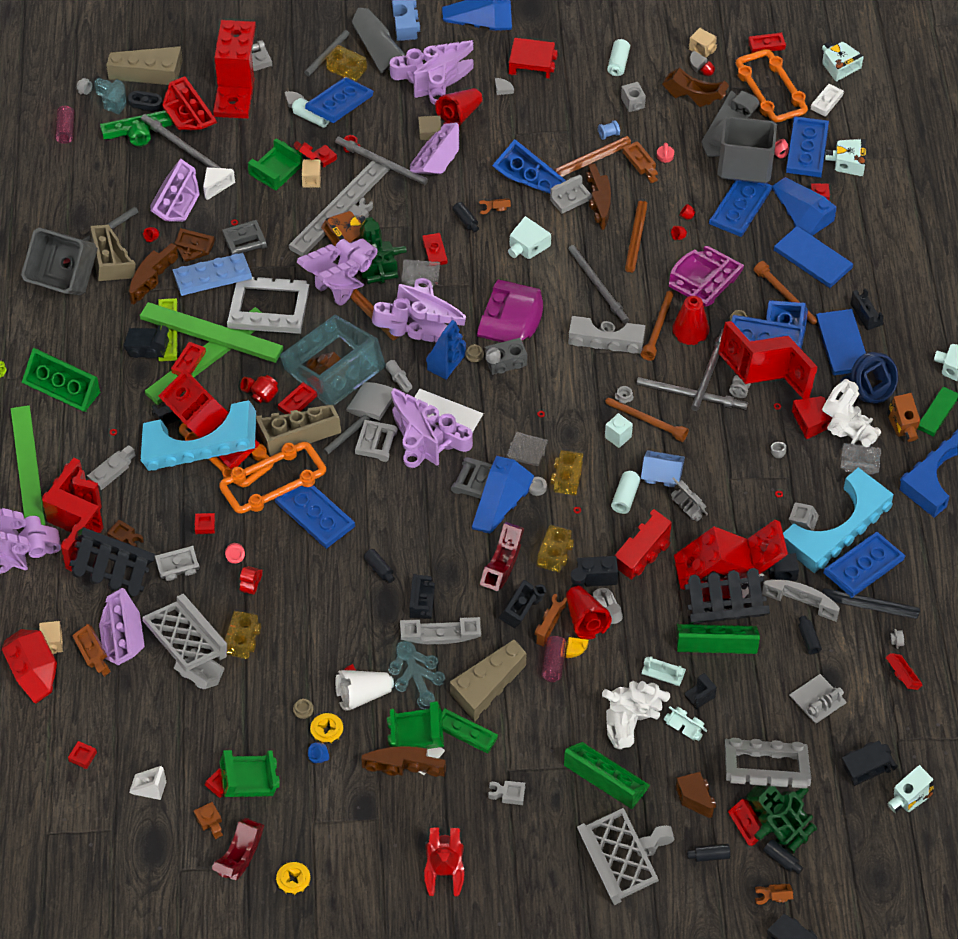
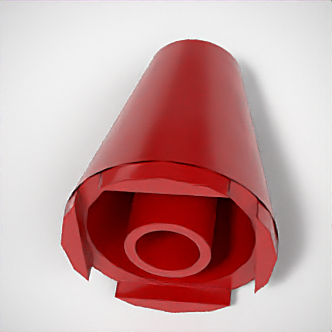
M472 88L442 95L436 101L437 116H440L445 121L443 124L457 122L460 126L482 103V94L477 89Z
M689 296L685 299L672 326L673 335L675 334L678 338L677 340L686 345H696L699 341L706 340L709 334V325L703 301L697 296Z
M574 586L566 593L567 604L574 632L577 636L588 640L596 638L595 635L600 632L602 634L605 633L612 622L610 612L583 587Z

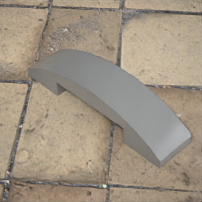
M767 580L764 582L762 595L781 601L783 595L819 608V616L837 622L840 608L820 591L807 585L787 580Z
M480 617L460 618V622L420 624V620H400L401 640L420 644H450L481 637Z

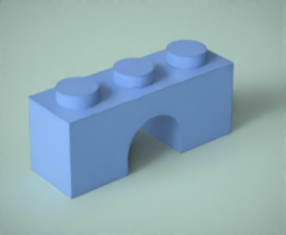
M392 0L397 41L417 39V32H420V24L416 22L418 20V10H414L416 8V0Z

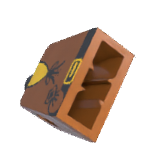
M351 211L325 219L321 228L334 246L342 239L352 243L360 239V227L365 220V216L361 215L356 218Z
M912 393L893 397L887 415L896 435L899 437L906 436L908 442L917 440L916 430L920 424V418Z

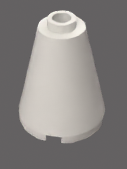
M340 670L335 680L337 696H341L343 701L339 703L345 711L352 710L386 695L394 687L392 676L385 672Z

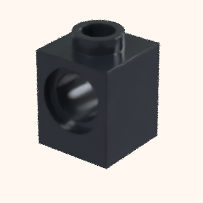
M796 553L788 554L768 568L769 575H773V580L797 581L799 567Z

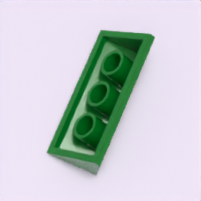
M32 349L22 383L85 412L100 394L97 376L39 349Z
M677 624V652L758 653L760 634L757 626Z
M584 742L568 747L565 750V767L630 809H633L650 786V784Z

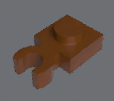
M118 520L107 532L108 537L137 547V544L134 543L135 541L144 542L142 535L135 534V529L121 520Z

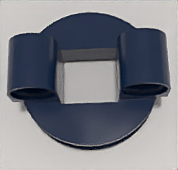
M869 352L860 356L854 363L851 374L844 376L840 381L848 379L851 382H855L859 388L858 398L860 400L875 404L882 403L892 396L897 387L898 370L894 361L888 355ZM870 371L873 372L876 380H882L881 383L873 388L867 377V373Z

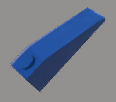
M464 0L442 7L443 22L460 25L465 23L474 24V27L480 28V26L489 27V30L494 31L512 30L510 0Z
M515 139L492 165L506 178L550 194L552 187L566 181Z
M786 177L772 186L778 199L786 207L787 214L792 217L795 227L798 226L813 236L834 221L837 207L824 196Z
M769 301L767 310L768 321L805 326L806 328L808 315L806 303Z
M452 320L426 358L427 370L444 379L450 376L465 357L466 342L462 340L463 336L459 333L460 329L456 321Z
M496 456L482 493L472 529L491 533L505 518V514L511 508L514 509L518 500L522 496L525 497L527 495L530 485L533 483L534 475L517 461Z

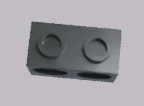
M521 338L485 347V360L486 352L491 347L498 348L501 353V359L498 363L491 364L487 362L492 375L527 366V352Z

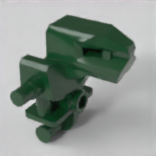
M373 217L365 218L360 227V239L366 240L377 248L378 251L369 269L362 272V278L366 279L368 285L379 281L382 284L385 283V280L398 279L397 260L394 259V256L406 253V246L392 247L391 242L382 241V232L378 222Z
M755 786L746 795V799L749 801L754 812L761 813L759 821L762 826L754 834L755 838L761 841L765 835L773 832L778 838L776 842L783 845L788 844L795 838L786 846V849L791 854H794L801 844H806L808 837L817 830V827L809 822L813 818L812 814H806L802 809L804 806L802 799L809 789L799 788L795 792L784 791L780 794L775 786ZM808 823V826L804 830H802V828Z

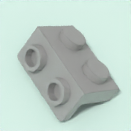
M581 175L557 184L550 190V201L561 214L591 200L590 192L582 184Z
M193 546L155 556L160 578L166 579V581L177 579V575L183 573L185 576L193 575L199 569V563L197 562Z
M193 648L191 651L197 652V649ZM188 657L184 660L186 663H190L194 661L195 658ZM214 660L203 663L187 672L178 662L174 666V669L180 672L182 677L192 680L201 689L218 685L224 672V667Z

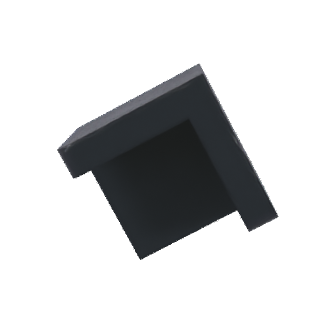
M703 673L698 676L697 685L685 692V697L695 709H698L715 698L717 687Z

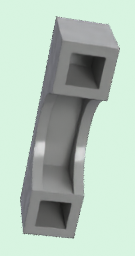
M572 316L568 344L641 354L645 337V325L627 323L619 331L604 332L593 325L591 318Z

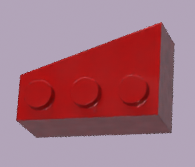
M655 509L650 512L651 518L645 525L643 523L640 524L638 527L640 529L639 533L633 539L629 537L614 555L617 557L618 570L631 580L636 575H640L644 571L645 566L648 563H653L661 551H665L670 545L672 522Z

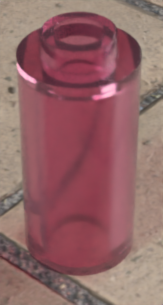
M61 106L57 109L55 139L59 143L67 144L73 140L74 110L69 106Z
M550 636L546 641L542 677L548 682H556L562 678L567 642L559 636Z

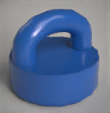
M312 743L309 746L308 757L313 763H323L329 760V753L325 744Z

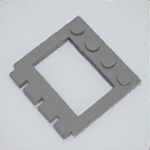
M252 277L249 280L236 282L227 328L301 334L310 290L309 284H307L306 280H294L291 283L290 279L276 278L275 282H273V278L258 277L257 280H255V277ZM260 289L299 292L294 315L242 312L241 307L245 290Z
M725 739L726 781L734 784H746V782H749L750 785L767 786V783H769L771 786L778 787L792 785L793 788H807V786H811L807 744L801 742L783 743L778 740L765 742L759 739ZM748 754L754 757L766 755L772 758L790 757L797 759L798 772L737 768L736 755Z

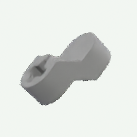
M607 588L595 590L593 597L610 612L612 617L611 624L619 623L623 616L621 607L616 602L613 593Z
M671 826L656 827L651 836L639 839L647 856L654 855L658 846L667 845L674 841Z

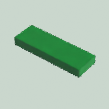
M942 387L921 419L917 429L934 437L956 404L958 393Z
M444 708L442 712L443 732L488 754L498 739V734Z

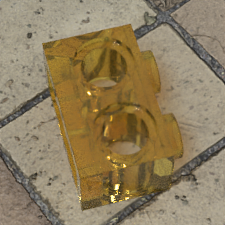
M337 45L326 57L328 70L355 82L367 70L365 57L340 45Z
M560 451V456L555 458L554 468L557 470L556 473H552L551 484H554V492L577 496L583 466V453Z
M549 525L538 553V567L560 573L562 565L566 566L568 550L573 548L574 539H572L571 530Z
M234 611L225 638L227 655L249 659L250 652L255 650V636L259 635L261 630V623H258V615Z

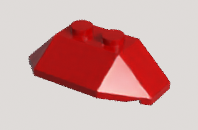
M185 76L169 83L162 106L178 130H201L217 123V120Z
M20 629L4 641L2 651L16 681L36 704L52 693L57 662L42 631Z

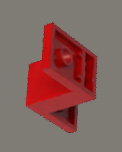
M221 20L214 57L218 84L213 112L214 117L249 118L255 82L252 47L256 22Z
M732 321L725 322L718 354L745 384L784 378L803 399L810 397L815 374L817 373V366L789 336L749 341Z
M186 369L158 395L199 438L215 431L229 414ZM255 439L254 449L230 453L228 455H221L218 457L231 470H233V468L238 467L260 445V443Z
M74 457L70 463L65 465L62 474L54 480L53 486L48 492H45L42 498L47 522L71 532L69 537L65 538L61 544L65 567L72 571V566H69L70 561L75 560L78 550L75 547V543L78 541L75 540L76 532L84 527L101 533L104 528L99 506L74 495L72 480L75 475L77 476L79 470H82L80 460Z
M773 520L748 539L714 526L676 553L674 560L680 588L685 590L684 585L688 584V579L691 575H697L701 580L712 571L727 576L730 571L735 570L739 573L740 578H747L746 574L749 569L755 568L761 574L787 556L788 552L781 522Z

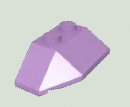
M457 122L444 124L441 130L436 132L426 142L411 162V172L430 175L441 174L446 170L448 164L459 151V125Z
M179 159L165 178L150 205L151 212L164 221H185L200 195L195 168L184 160Z
M123 588L107 596L105 601L107 604L103 609L99 623L101 644L108 656L105 659L117 665L133 658L145 647L140 612Z

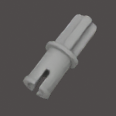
M395 360L387 362L385 368L392 375V380L397 382L402 391L409 392L412 389V385L407 379L405 371L400 369Z

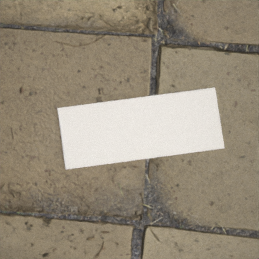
M419 389L415 395L417 400L428 403V406L436 407L439 410V416L452 414L456 418L457 423L470 428L472 432L484 414L422 389Z

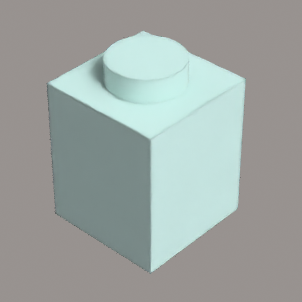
M618 413L606 424L605 438L620 448L632 437L633 424Z

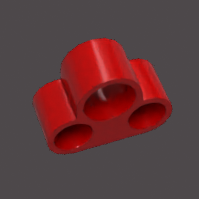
M250 566L244 567L240 574V591L254 595L262 578L263 570Z

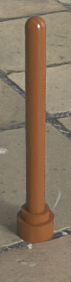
M765 261L759 262L754 267L753 271L759 277H765L789 302L800 303L770 273L769 265ZM808 311L807 320L813 325L816 324V317Z
M670 290L665 295L650 340L642 348L641 357L645 360H654L657 350L655 345L673 297V292Z
M612 398L605 400L607 405L671 433L680 442H684L688 435L689 429L684 426L674 427Z

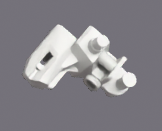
M844 379L832 390L822 408L823 412L832 417L827 429L833 435L851 437L853 439L851 444L853 445L859 440L864 447H869L877 440L881 430L870 425L873 419L861 415V410L858 406L853 407L854 402L859 396V388L855 382Z
M631 681L629 688L618 687L612 692L605 689L602 692V696L610 701V709L606 710L607 734L614 748L622 750V748L631 747L634 743V729L637 720L650 717L658 719L660 717V712L658 711L662 710V701L667 702L670 698V693L660 690L659 686L655 683L646 684L644 681L640 683Z

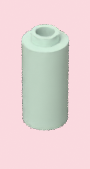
M619 39L613 44L607 68L608 72L613 76H620L625 71L630 50V44L626 40Z
M299 98L293 102L292 109L294 114L322 128L328 125V120L305 109V105L309 101Z
M626 471L621 476L611 504L612 509L618 513L626 514L630 511L640 483V477L636 472Z

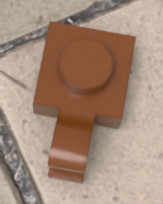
M509 198L479 201V204H486L487 206L485 210H480L481 214H487L492 208H496V211H505L507 207H511Z
M213 802L194 810V815L203 831L209 828L215 839L223 836L219 825L222 822V818Z
M790 884L755 887L756 893H763L761 898H755L756 904L759 905L765 904L770 898L776 902H786L788 899H793V890Z

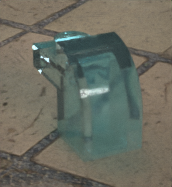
M97 78L95 81L96 94L102 96L104 109L120 114L127 103L124 84L118 79L111 83L108 80Z

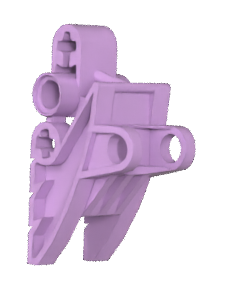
M463 41L460 44L456 42L449 43L448 45L429 46L424 49V53L416 48L407 51L406 56L394 57L390 60V76L394 80L408 79L410 83L414 84L415 98L429 95L431 103L436 104L437 100L433 98L434 96L445 95L447 86L457 82L473 69V59L461 60L473 50V41Z
M342 239L336 246L330 244L325 246V248H320L308 255L299 257L297 263L315 275V287L318 290L324 291L329 287L333 292L335 303L341 306L349 300L354 289L364 286L354 276L358 270L365 272L369 269L378 250L364 239H359L352 243ZM338 255H339V256H340L339 263L336 264V263H334L333 261H334V260L338 257Z
M426 278L416 279L414 287L399 284L397 299L394 303H376L372 316V323L375 326L389 328V332L394 336H403L407 332L408 336L412 339H422L423 341L430 342L438 341L440 335L447 327L444 323H450L454 320L457 325L464 326L466 316L461 311L434 296L431 281ZM423 283L426 284L427 287H420L418 284Z
M395 388L391 391V397L395 405L392 409V414L404 436L403 447L406 449L404 464L407 467L415 468L425 458L435 465H439V453L443 449L450 450L455 448L459 451L467 452L472 448L473 436L471 429L457 423L456 418L452 414L439 416V410L436 407L428 406V403L417 400L408 394L405 396L404 392ZM410 456L417 458L415 462L407 461Z
M0 508V565H3L0 567V574L7 572L12 567L28 570L26 553H29L30 557L39 558L46 553L53 554L61 550L59 532L56 528L41 525V520L37 516H29L24 519V515L21 512H12V510ZM24 527V529L20 533H18V531L16 530Z

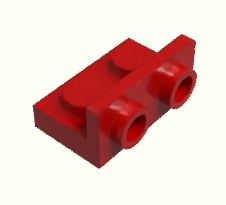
M79 470L77 476L75 475L72 480L74 495L99 506L101 509L98 483L86 480L84 470Z

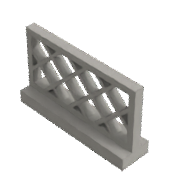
M184 594L177 596L176 602L143 616L142 621L186 672L216 657L219 660L227 657V643ZM173 610L179 613L178 617L167 614ZM161 619L162 623L155 624L152 623L151 620ZM165 621L176 622L175 627L164 625ZM179 623L188 624L190 627L189 629L179 628L178 626ZM162 631L173 632L172 637L163 636ZM176 633L187 635L186 639L175 638ZM190 635L200 637V642L189 640ZM173 643L184 645L183 650L174 649ZM187 646L198 647L197 652L186 651ZM201 648L212 651L209 654L200 653ZM184 656L194 657L195 660L190 663H186L183 658Z
M624 808L586 826L584 823L577 826L614 905L622 902V898L659 881ZM623 816L625 822L622 828L612 826L614 819ZM599 826L606 828L603 837L594 835L592 830ZM610 829L620 832L617 842L607 839ZM624 834L633 836L631 846L621 843ZM605 843L615 845L612 855L603 853L602 849ZM619 847L629 850L626 859L615 856ZM633 851L642 855L639 864L629 861ZM613 860L624 863L620 873L611 870ZM627 865L637 867L634 877L624 874ZM641 869L650 871L652 875L651 878L645 881L638 879ZM622 878L632 881L630 888L621 891L619 887Z

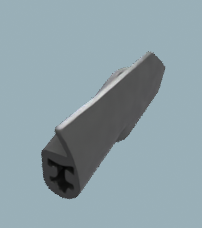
M369 8L357 9L352 20L355 30L379 72L383 73L386 69L390 71V60L394 57L406 56V54L390 38L387 28Z
M730 91L701 141L707 157L720 156L724 118L728 116L749 118L760 105L759 100L755 96L741 91L738 95Z

